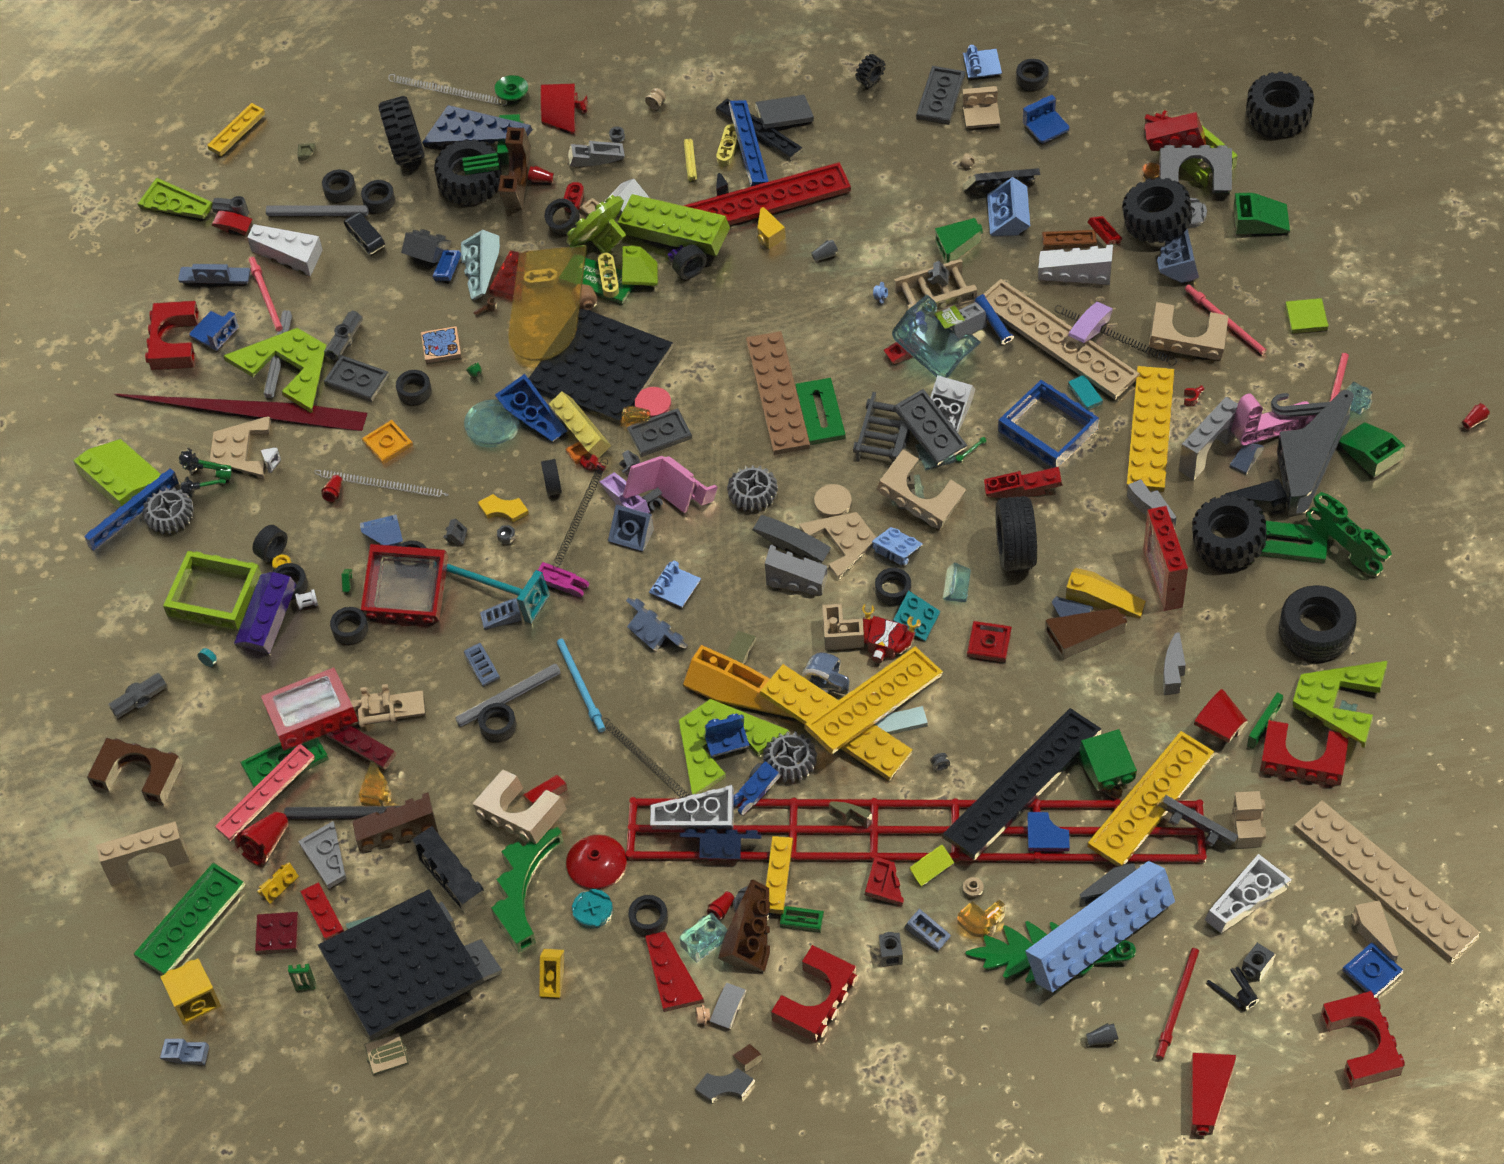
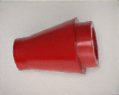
M530 166L528 180H531V182L552 183L554 173L538 166Z
M1482 403L1474 405L1462 421V425L1470 430L1475 425L1488 419L1490 411Z
M333 475L322 488L321 492L324 500L334 502L339 498L343 481L339 475Z
M726 891L710 903L707 909L708 916L714 921L724 919L735 897L733 894Z

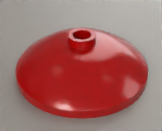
M590 835L580 839L571 847L566 857V868L571 880L578 886L589 890H601L614 885L621 879L627 866L626 853L622 845L617 840L606 835Z

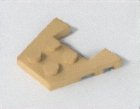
M270 417L214 431L210 462L231 465V471L234 469L242 471L246 475L253 474L257 475V478H264L265 461H247L250 435L269 434Z
M857 512L799 524L801 531L813 537L826 532L841 552L843 557L829 564V569L837 580L841 579L843 574L848 569L850 570L854 563L873 547L874 543L872 541L876 538Z

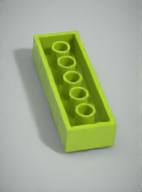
M631 194L618 220V225L626 235L679 248L680 245H683V247L696 245L705 254L717 256L730 230L724 215Z

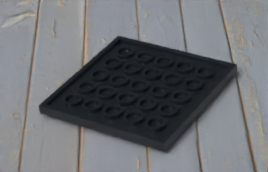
M577 309L528 379L541 394L555 398L562 391L570 396L582 410L621 425L634 407L635 398L639 392L648 386L674 346L673 342L598 313Z
M430 889L318 944L320 952L370 1040L484 983L483 976Z

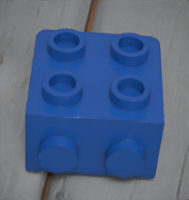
M1053 95L1042 98L1023 108V124L1040 143H1045L1069 131V125L1055 111L1056 98Z
M731 714L727 716V719H712L705 725L704 736L711 757L749 748V742L744 729V715Z

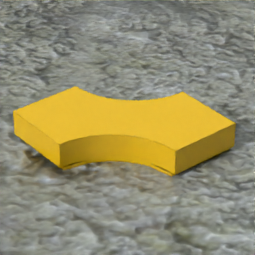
M492 494L477 502L487 519L499 516L515 522L529 514L528 509L520 498L503 500Z

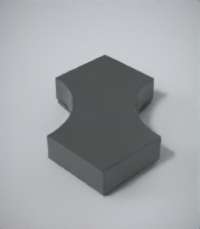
M738 1068L725 1076H714L707 1073L696 1086L695 1092L711 1103L726 1095L743 1098L755 1081Z

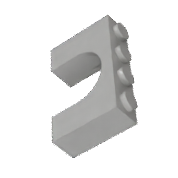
M1166 145L1160 149L1159 177L1161 179L1170 178L1171 181L1175 180L1178 182V172L1181 164L1186 160L1197 158L1205 161L1212 170V193H1230L1232 191V148H1228L1226 145H1219L1217 148H1210L1208 145H1201L1199 148H1192L1191 145L1174 148L1173 145Z
M1225 397L1182 443L1179 471L1195 480L1205 469L1207 453L1215 438L1226 445L1233 439L1235 435L1232 433L1231 428L1238 403Z

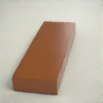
M1094 230L1042 232L1043 249L1090 248L1097 246L1096 232Z

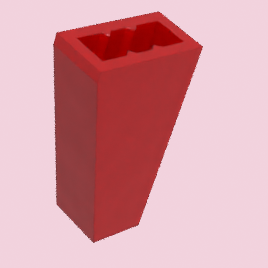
M1192 1053L1191 1133H1196L1199 1136L1213 1134L1234 1070L1236 1055Z

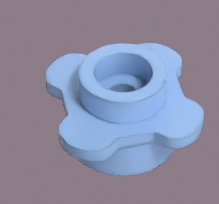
M880 282V285H876L873 290L874 299L879 300L881 304L884 303V298L888 296V289L884 286V282Z

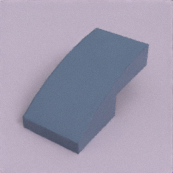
M165 1039L160 1059L181 1064L205 1065L209 1045L206 1042Z

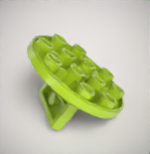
M611 195L606 199L605 204L603 201L595 207L596 211L591 212L586 219H580L575 224L577 228L574 227L567 233L568 238L566 242L570 247L592 240L602 253H610L616 247V244L626 236V233L615 222L624 202L622 197Z

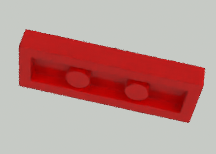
M319 882L300 891L325 941L344 932Z

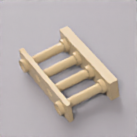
M962 259L943 264L949 270V277L954 276L960 289L950 291L947 285L942 287L938 283L943 294L933 297L927 283H930L928 278H931L928 271L933 269V267L894 279L895 293L903 291L909 302V305H907V315L913 311H921L927 317L954 305L959 307L975 302L977 298L975 284L966 286L960 274L962 273ZM920 286L926 299L916 302L910 289Z

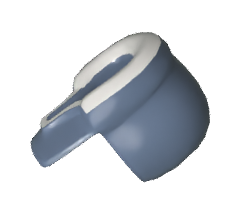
M821 652L814 654L809 659L806 668L803 670L802 677L828 694L831 692L845 695L849 693L850 680L848 677L839 674L841 660L838 657Z

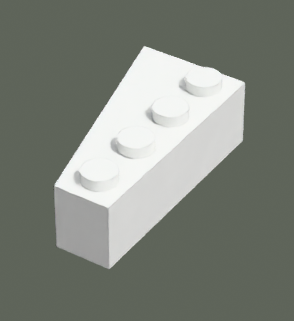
M1107 245L1106 248L1098 249V246L1090 247V250L1073 248L1069 252H1065L1063 249L1040 251L1038 280L1110 285L1113 245Z
M1258 854L1209 910L1205 921L1222 933L1287 890L1292 879Z

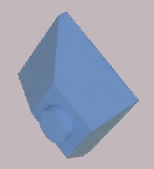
M396 514L360 523L361 532L382 545L398 546L400 545L399 542H403Z

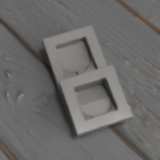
M726 983L710 1022L731 1029L737 1010H740L746 989Z

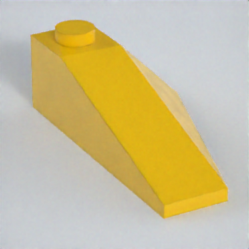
M1075 568L1071 572L1066 587V599L1103 610L1117 608L1120 614L1123 613L1124 615L1140 619L1146 603L1145 600L1097 573Z

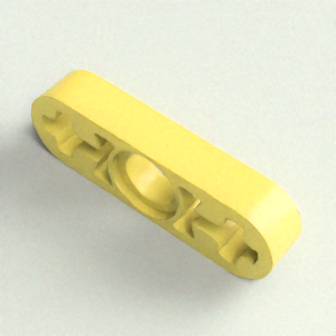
M729 124L724 129L716 154L717 163L720 166H728L733 161L738 145L734 124ZM726 143L733 144L731 147L724 146Z
M603 253L598 257L603 294L608 298H613L619 294L614 257L610 253ZM604 261H608V266L605 267ZM606 273H612V274H613L612 277H609V278L604 277V275H605ZM608 284H612V290H609Z

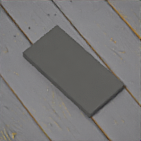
M932 66L916 119L950 124L965 78V71Z
M924 389L894 405L893 409L937 466L967 448L968 445Z

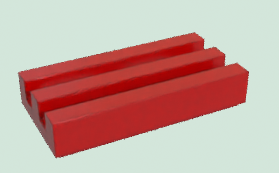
M1103 216L1089 218L1087 223L1107 245H1110V243H1121L1122 237Z

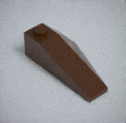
M754 879L750 880L723 939L718 959L733 967L765 972L770 954V945L767 943V934L770 933V926H767V914L770 912L769 887Z

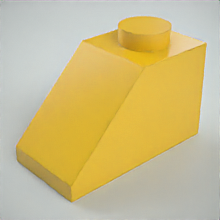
M762 207L757 227V238L762 245L771 249L786 239L785 227Z
M543 949L540 955V997H561L564 974V950Z

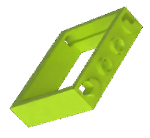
M187 551L163 605L166 615L172 618L238 631L261 575L259 565L253 562L238 561L234 558L227 559L218 555ZM194 565L247 576L232 613L178 602Z

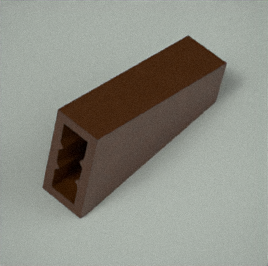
M1117 608L1047 619L1045 620V632L1063 660L1124 634L1127 619L1123 613L1120 614Z

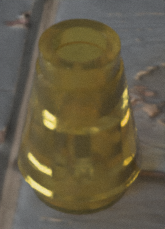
M627 406L622 410V419L628 424L649 420L651 416L649 409Z

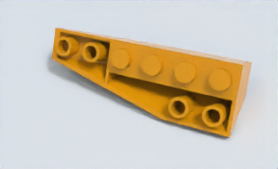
M703 645L699 647L691 659L683 687L719 703L792 717L760 695V690L770 678Z

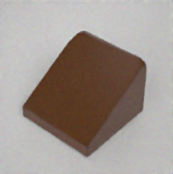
M749 1044L734 1054L733 1058L746 1072L762 1061V1054Z

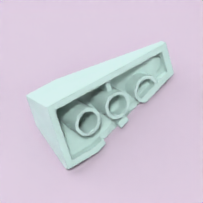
M481 230L461 242V260L466 266L464 272L469 278L467 284L472 300L485 295L500 249L499 236L485 230Z

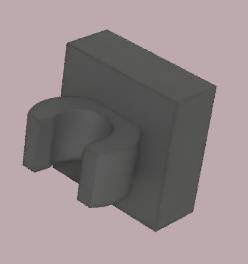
M940 261L933 263V269L928 271L931 275L928 281L931 284L938 282L942 287L948 285L949 270Z
M627 450L622 454L624 460L620 461L619 465L623 468L626 467L622 472L629 475L631 466L641 462L637 455Z
M659 488L642 497L648 503L650 511L655 510L653 502H657L659 506L663 505L662 499L658 497L662 494Z
M457 519L450 520L449 526L445 529L447 533L443 538L448 542L453 541L457 546L462 545L467 528Z

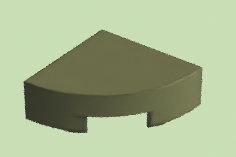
M315 143L298 144V161L308 159L314 154L316 150Z

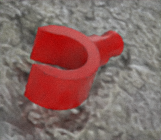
M576 92L575 108L582 110V113H586L588 98L586 96L584 100L577 101L578 92Z
M1200 385L1195 389H1184L1185 396L1194 397L1192 399L1185 398L1184 405L1189 407L1195 406L1198 403L1199 395L1205 390L1204 387Z
M593 454L590 460H587L584 455L580 460V465L586 470L592 471L597 466L605 468Z

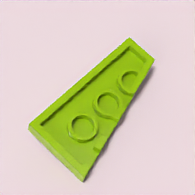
M156 178L138 202V206L144 209L205 219L212 209L213 203Z

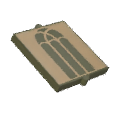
M400 1033L364 1044L368 1056L366 1060L370 1063L373 1076L409 1064L405 1052L407 1048L403 1045Z

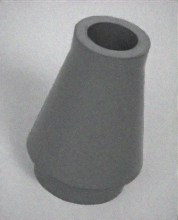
M826 240L816 250L811 252V255L816 262L835 256L839 251L833 240Z
M1107 1023L1090 1033H1086L1089 1046L1113 1044L1114 1041L1119 1040L1114 1023L1110 1025Z

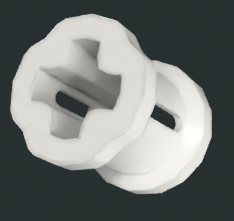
M314 589L308 593L295 594L299 610L311 605L318 606Z

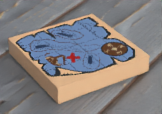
M457 326L421 332L426 364L462 358Z

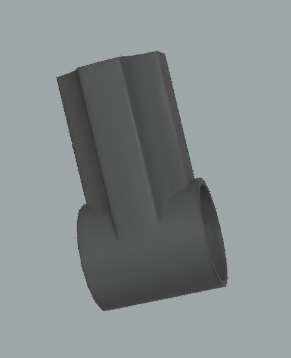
M236 196L232 199L214 198L212 210L214 213L227 211L246 217L249 215L246 201L242 196Z

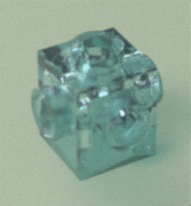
M1353 381L1346 389L1354 394L1350 411L1361 415L1364 410H1368L1371 407L1373 392Z

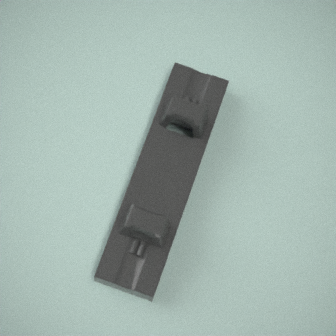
M1167 795L1161 798L1158 804L1161 808L1172 813L1168 823L1176 826L1183 819L1208 833L1204 843L1209 846L1214 845L1217 839L1230 846L1238 837L1237 834Z

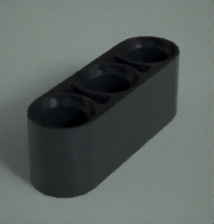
M360 212L343 221L347 231L369 255L386 246L382 236Z

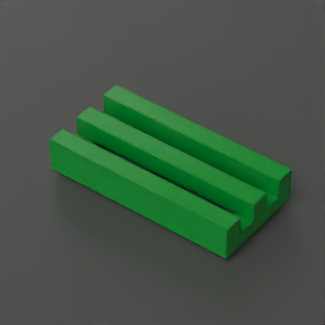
M497 153L462 158L465 175L500 170Z
M785 906L784 914L781 915L780 927L821 933L824 911ZM786 913H789V914H797V915H804V916H791V915H786ZM805 916L818 917V919L806 918Z
M298 964L296 968H293V965H288V973L296 991L316 989V981L309 964H305V968H302L301 964ZM296 974H299L301 983L303 985H300Z

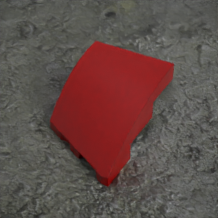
M575 83L541 85L542 124L552 126L558 130L562 128L568 130L570 134H575Z
M1221 689L1206 704L1195 719L1194 725L1230 743L1234 735L1239 736L1248 720L1227 693Z

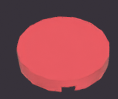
M659 387L645 388L635 398L637 413L646 419L647 417L652 418L669 412L671 407L669 393Z

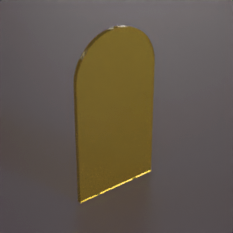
M586 245L519 252L508 334L510 346L519 357L530 361L546 360L564 351L574 339L578 324Z

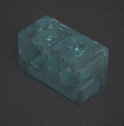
M711 912L709 915L701 917L692 928H687L682 932L680 936L681 947L698 963L722 944L727 928ZM708 929H715L713 932L707 931ZM692 941H699L697 944H691Z

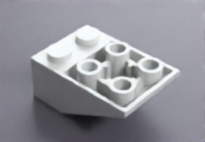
M937 375L930 398L957 433H959L968 413L975 388L973 385Z

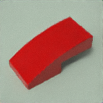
M218 211L212 226L226 232L231 229L246 235L252 219L233 212Z
M916 334L903 343H900L898 340L884 349L885 354L893 364L909 360L926 351L925 346Z

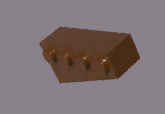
M428 792L422 794V798L416 801L413 798L406 800L403 806L395 807L393 805L386 808L382 814L375 812L352 821L359 851H369L375 847L390 846L400 841H410L431 826L438 832Z

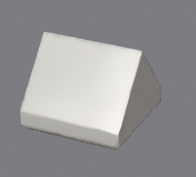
M278 448L261 450L266 467L270 473L281 460Z

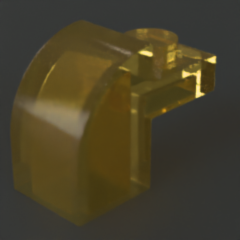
M999 899L984 912L972 901L958 913V924L973 936H990L996 932V923H999L1005 916V904Z

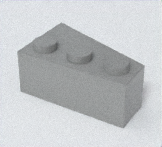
M770 545L765 561L766 585L774 588H786L791 591L807 592L812 595L823 594L828 577L826 565L805 557L803 560L792 556L793 553L789 551L786 554L775 550V546Z

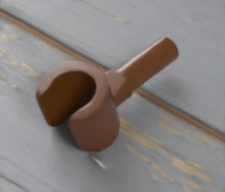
M489 297L487 305L474 311V315L476 316L487 310L495 311L497 309V302L494 303L495 298Z

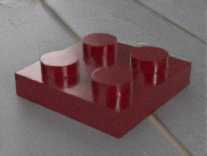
M298 912L257 914L255 943L257 955L298 952Z

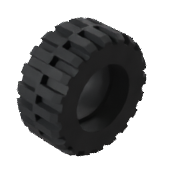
M1271 72L1267 76L1263 75L1259 77V80L1256 79L1248 90L1246 103L1248 121L1252 126L1254 125L1256 130H1261L1265 135L1270 134L1272 137L1295 135L1297 131L1301 132L1310 123L1314 105L1313 90L1305 80L1302 81L1301 77L1298 75L1293 76L1289 72L1288 74L1283 72L1274 74V72ZM1274 101H1281L1288 103L1291 106L1280 108L1272 106L1269 103Z
M400 96L381 102L378 105L379 112L396 164L401 166L423 159L425 153L407 97Z
M463 139L462 142L456 141L453 145L449 144L446 146L445 150H442L439 156H437L434 165L440 193L446 199L453 200L457 204L463 203V205H469V203L478 204L479 201L484 202L489 196L492 197L495 191L499 189L500 176L502 175L498 153L500 170L462 176L457 175L458 172L464 170L462 158L497 152L487 143L479 142L475 139L472 141Z
M1159 177L1154 180L1150 178L1146 182H1139L1136 187H1132L1129 190V193L1127 192L1122 202L1126 229L1131 236L1136 239L1138 238L1142 242L1148 241V243L1154 244V242L1164 243L1166 240L1171 241L1174 237L1182 235V231L1185 232L1192 221L1189 192L1182 184L1175 180L1171 181L1170 178L1161 179ZM1159 208H1164V209H1165V210L1160 211V212H1154V213L1149 212V211H1151V210L1159 209Z
M1231 494V496L1220 495V498L1217 499L1214 497L1210 499L1209 503L1205 502L1201 505V509L1196 511L1195 517L1192 520L1195 550L1210 565L1214 563L1216 567L1222 568L1225 566L1227 569H1233L1234 566H1238V568L1243 567L1245 563L1253 562L1254 557L1258 558L1262 553L1261 550H1264L1266 546L1267 530L1263 511L1260 507H1257L1254 501L1251 500L1249 502L1246 497L1242 496L1240 498L1234 494ZM1225 525H1237L1246 530L1243 534L1234 538H1221L1213 534L1215 530Z

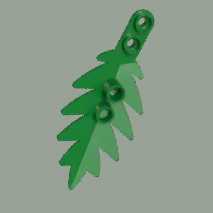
M1025 921L1032 940L1031 943L1022 934L1004 925L1003 929L1009 945L999 939L984 935L986 947L974 948L966 951L965 954L972 958L986 960L983 966L985 970L1008 963L1003 977L1007 979L1031 967L1025 951L1047 934L1031 922ZM1053 922L1049 923L1052 931L1059 927V925ZM1126 940L1121 941L1109 950L1107 955L1098 958L1082 970L1080 974L1088 973L1097 964L1131 960L1136 955L1135 945ZM1031 968L1026 977V983L1035 981Z

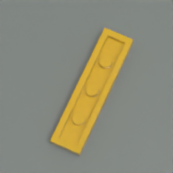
M251 103L207 145L208 150L222 156L265 115V110Z
M772 836L766 886L769 887V913L784 914L793 838Z

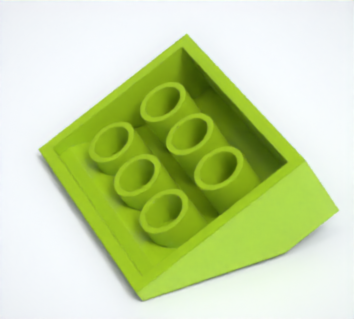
M121 439L87 449L73 460L78 474L117 508L126 504L133 496L137 495L161 475Z

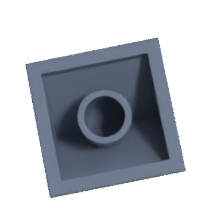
M616 505L608 541L644 551L654 531L652 514Z

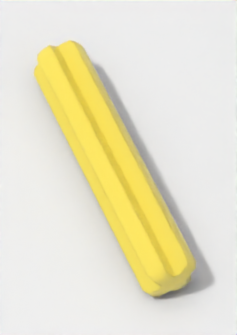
M685 139L684 150L687 177L689 181H695L697 173L693 140Z

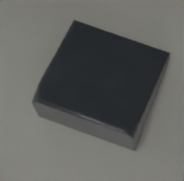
M720 173L717 174V196L729 193L728 183Z

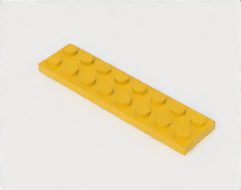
M1138 366L1137 372L1139 376L1136 378L1126 489H1128L1129 484L1141 479L1149 491L1158 490L1159 492H1164L1174 369Z
M915 646L805 724L804 729L829 753L833 754L941 677L943 671Z
M784 664L781 665L760 690L762 697L804 725L838 701ZM875 724L840 748L888 781L892 779L913 751V749Z
M1180 731L1090 839L1087 847L1116 866H1123L1168 812L1158 806L1161 798L1167 795L1177 801L1212 759L1214 751Z

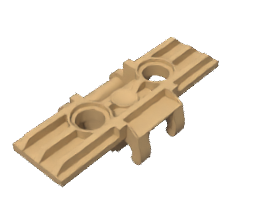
M382 684V692L370 694L367 691V687L360 688L361 699L351 701L354 711L358 709V714H356L358 721L350 724V726L360 724V727H365L367 724L388 721L394 723L400 718L425 715L423 690L390 695L388 684ZM341 703L330 704V710L339 707ZM399 703L402 707L398 709L394 708L393 705Z

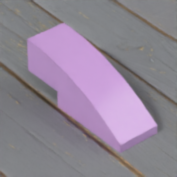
M1096 302L1079 318L1068 336L1085 343L1100 332L1101 326L1109 322L1113 309Z
M615 472L599 482L617 505L645 513L650 512L646 500L638 494L629 498L623 497L626 481Z

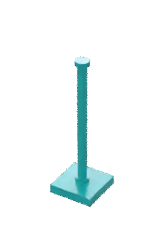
M435 562L434 569L437 570L438 564ZM447 564V572L517 595V601L524 621L532 624L550 596L543 573L535 570L525 587L521 589Z

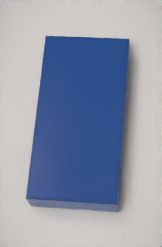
M459 250L443 251L432 276L434 281L451 280L461 257Z

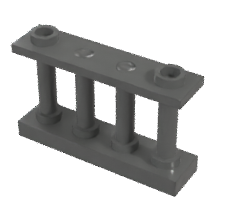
M872 392L871 399H867V413L859 440L854 443L853 453H856V461H860L863 452L889 457L893 463L901 451L905 450L910 430L902 419L898 421L873 416L875 409L895 412L893 404L876 402V392ZM871 423L898 428L899 434L891 435L869 431ZM866 438L893 442L895 448L889 450L864 444Z

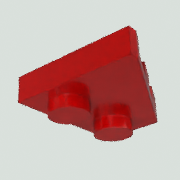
M874 857L864 893L865 896L899 906L903 905L904 898L901 896L895 862Z

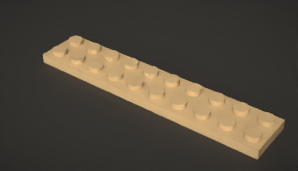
M1000 279L984 293L1002 322L1080 376L1084 375L1090 383L1112 398L1116 399L1139 376L1137 371L1090 339L1083 343L1068 336L1072 329L1070 325L1004 280Z
M1323 800L1294 824V829L1376 899L1380 900L1383 905L1451 962L1479 937L1480 931Z

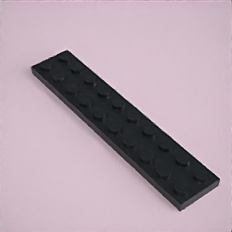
M1069 708L943 833V839L975 860L1079 756L1081 740L1100 735L1102 728Z

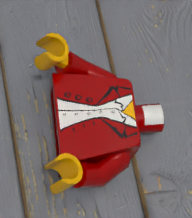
M866 604L863 605L862 611L865 614V617H863L864 643L868 645V652L873 654L872 661L880 664L883 662L884 657L894 659L897 654H901L911 647L916 633L914 630L921 625L919 619L913 626L912 621L914 617L912 616L907 620L908 625L877 616L871 618L875 611L874 606L872 605L871 612L867 613L865 611Z

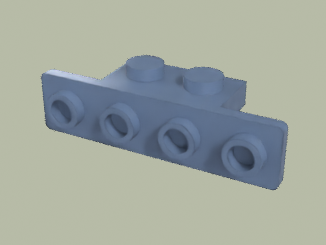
M193 264L192 267H181L178 280L180 283L247 284L250 268H229L228 264Z
M628 598L626 600L638 611L627 627L653 650L657 651L666 637L680 647L686 648L688 646L683 641L685 638L677 632L673 633L670 630L671 626L663 620L659 621L657 619L658 615L654 611L645 609V604L638 598L635 600Z

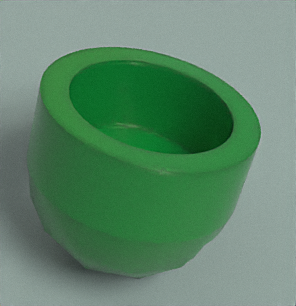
M476 362L469 366L466 371L471 377L477 378V373L481 375L482 368Z

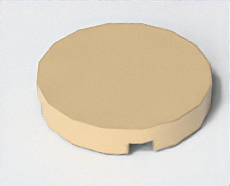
M830 484L823 486L816 492L814 497L817 512L827 518L828 516L844 515L851 508V494L848 489L841 485Z

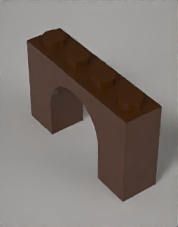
M507 127L505 144L509 152V174L500 176L498 192L505 209L522 210L531 145L525 128Z
M106 738L87 776L91 787L110 792L118 773L124 767L133 763H144L151 767L150 774L141 790L145 801L164 806L182 768L179 756L172 752H161L152 747L150 749L145 748L137 743H125L117 738Z

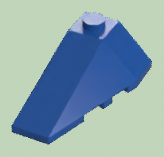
M525 374L495 394L505 410L550 441L554 442L568 432Z

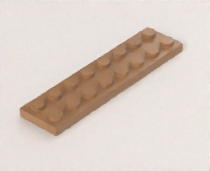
M782 332L746 337L773 454L777 455L810 449V442Z

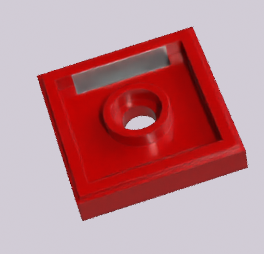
M973 621L967 657L1006 662L1012 626ZM991 640L993 643L987 644L986 641Z

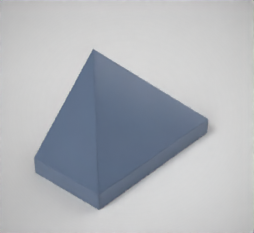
M1257 443L1243 445L1229 467L1247 474L1263 451L1264 446Z
M1058 596L1052 601L1060 617L1087 613L1093 610V606Z

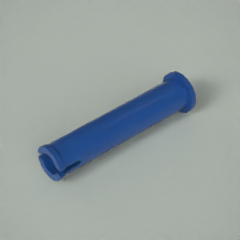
M985 295L978 296L975 302L985 310L986 318L1001 339V344L1009 343L1014 338L1013 334L1009 333Z

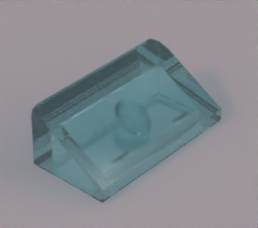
M955 562L948 567L943 595L944 600L967 601L971 569Z

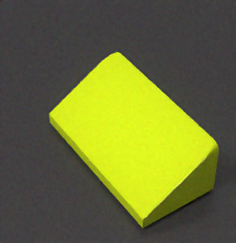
M940 845L909 867V871L922 887L953 865L954 861L945 847Z

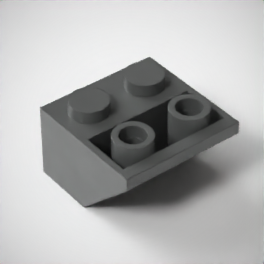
M413 230L412 232L405 233L401 253L431 263L439 262L443 251L448 250L451 245V240H447L446 236L441 234L431 235L428 230Z

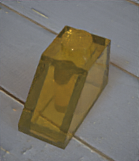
M371 761L359 793V798L364 806H386L387 802L389 803L391 800L392 791H390L388 783L376 763Z

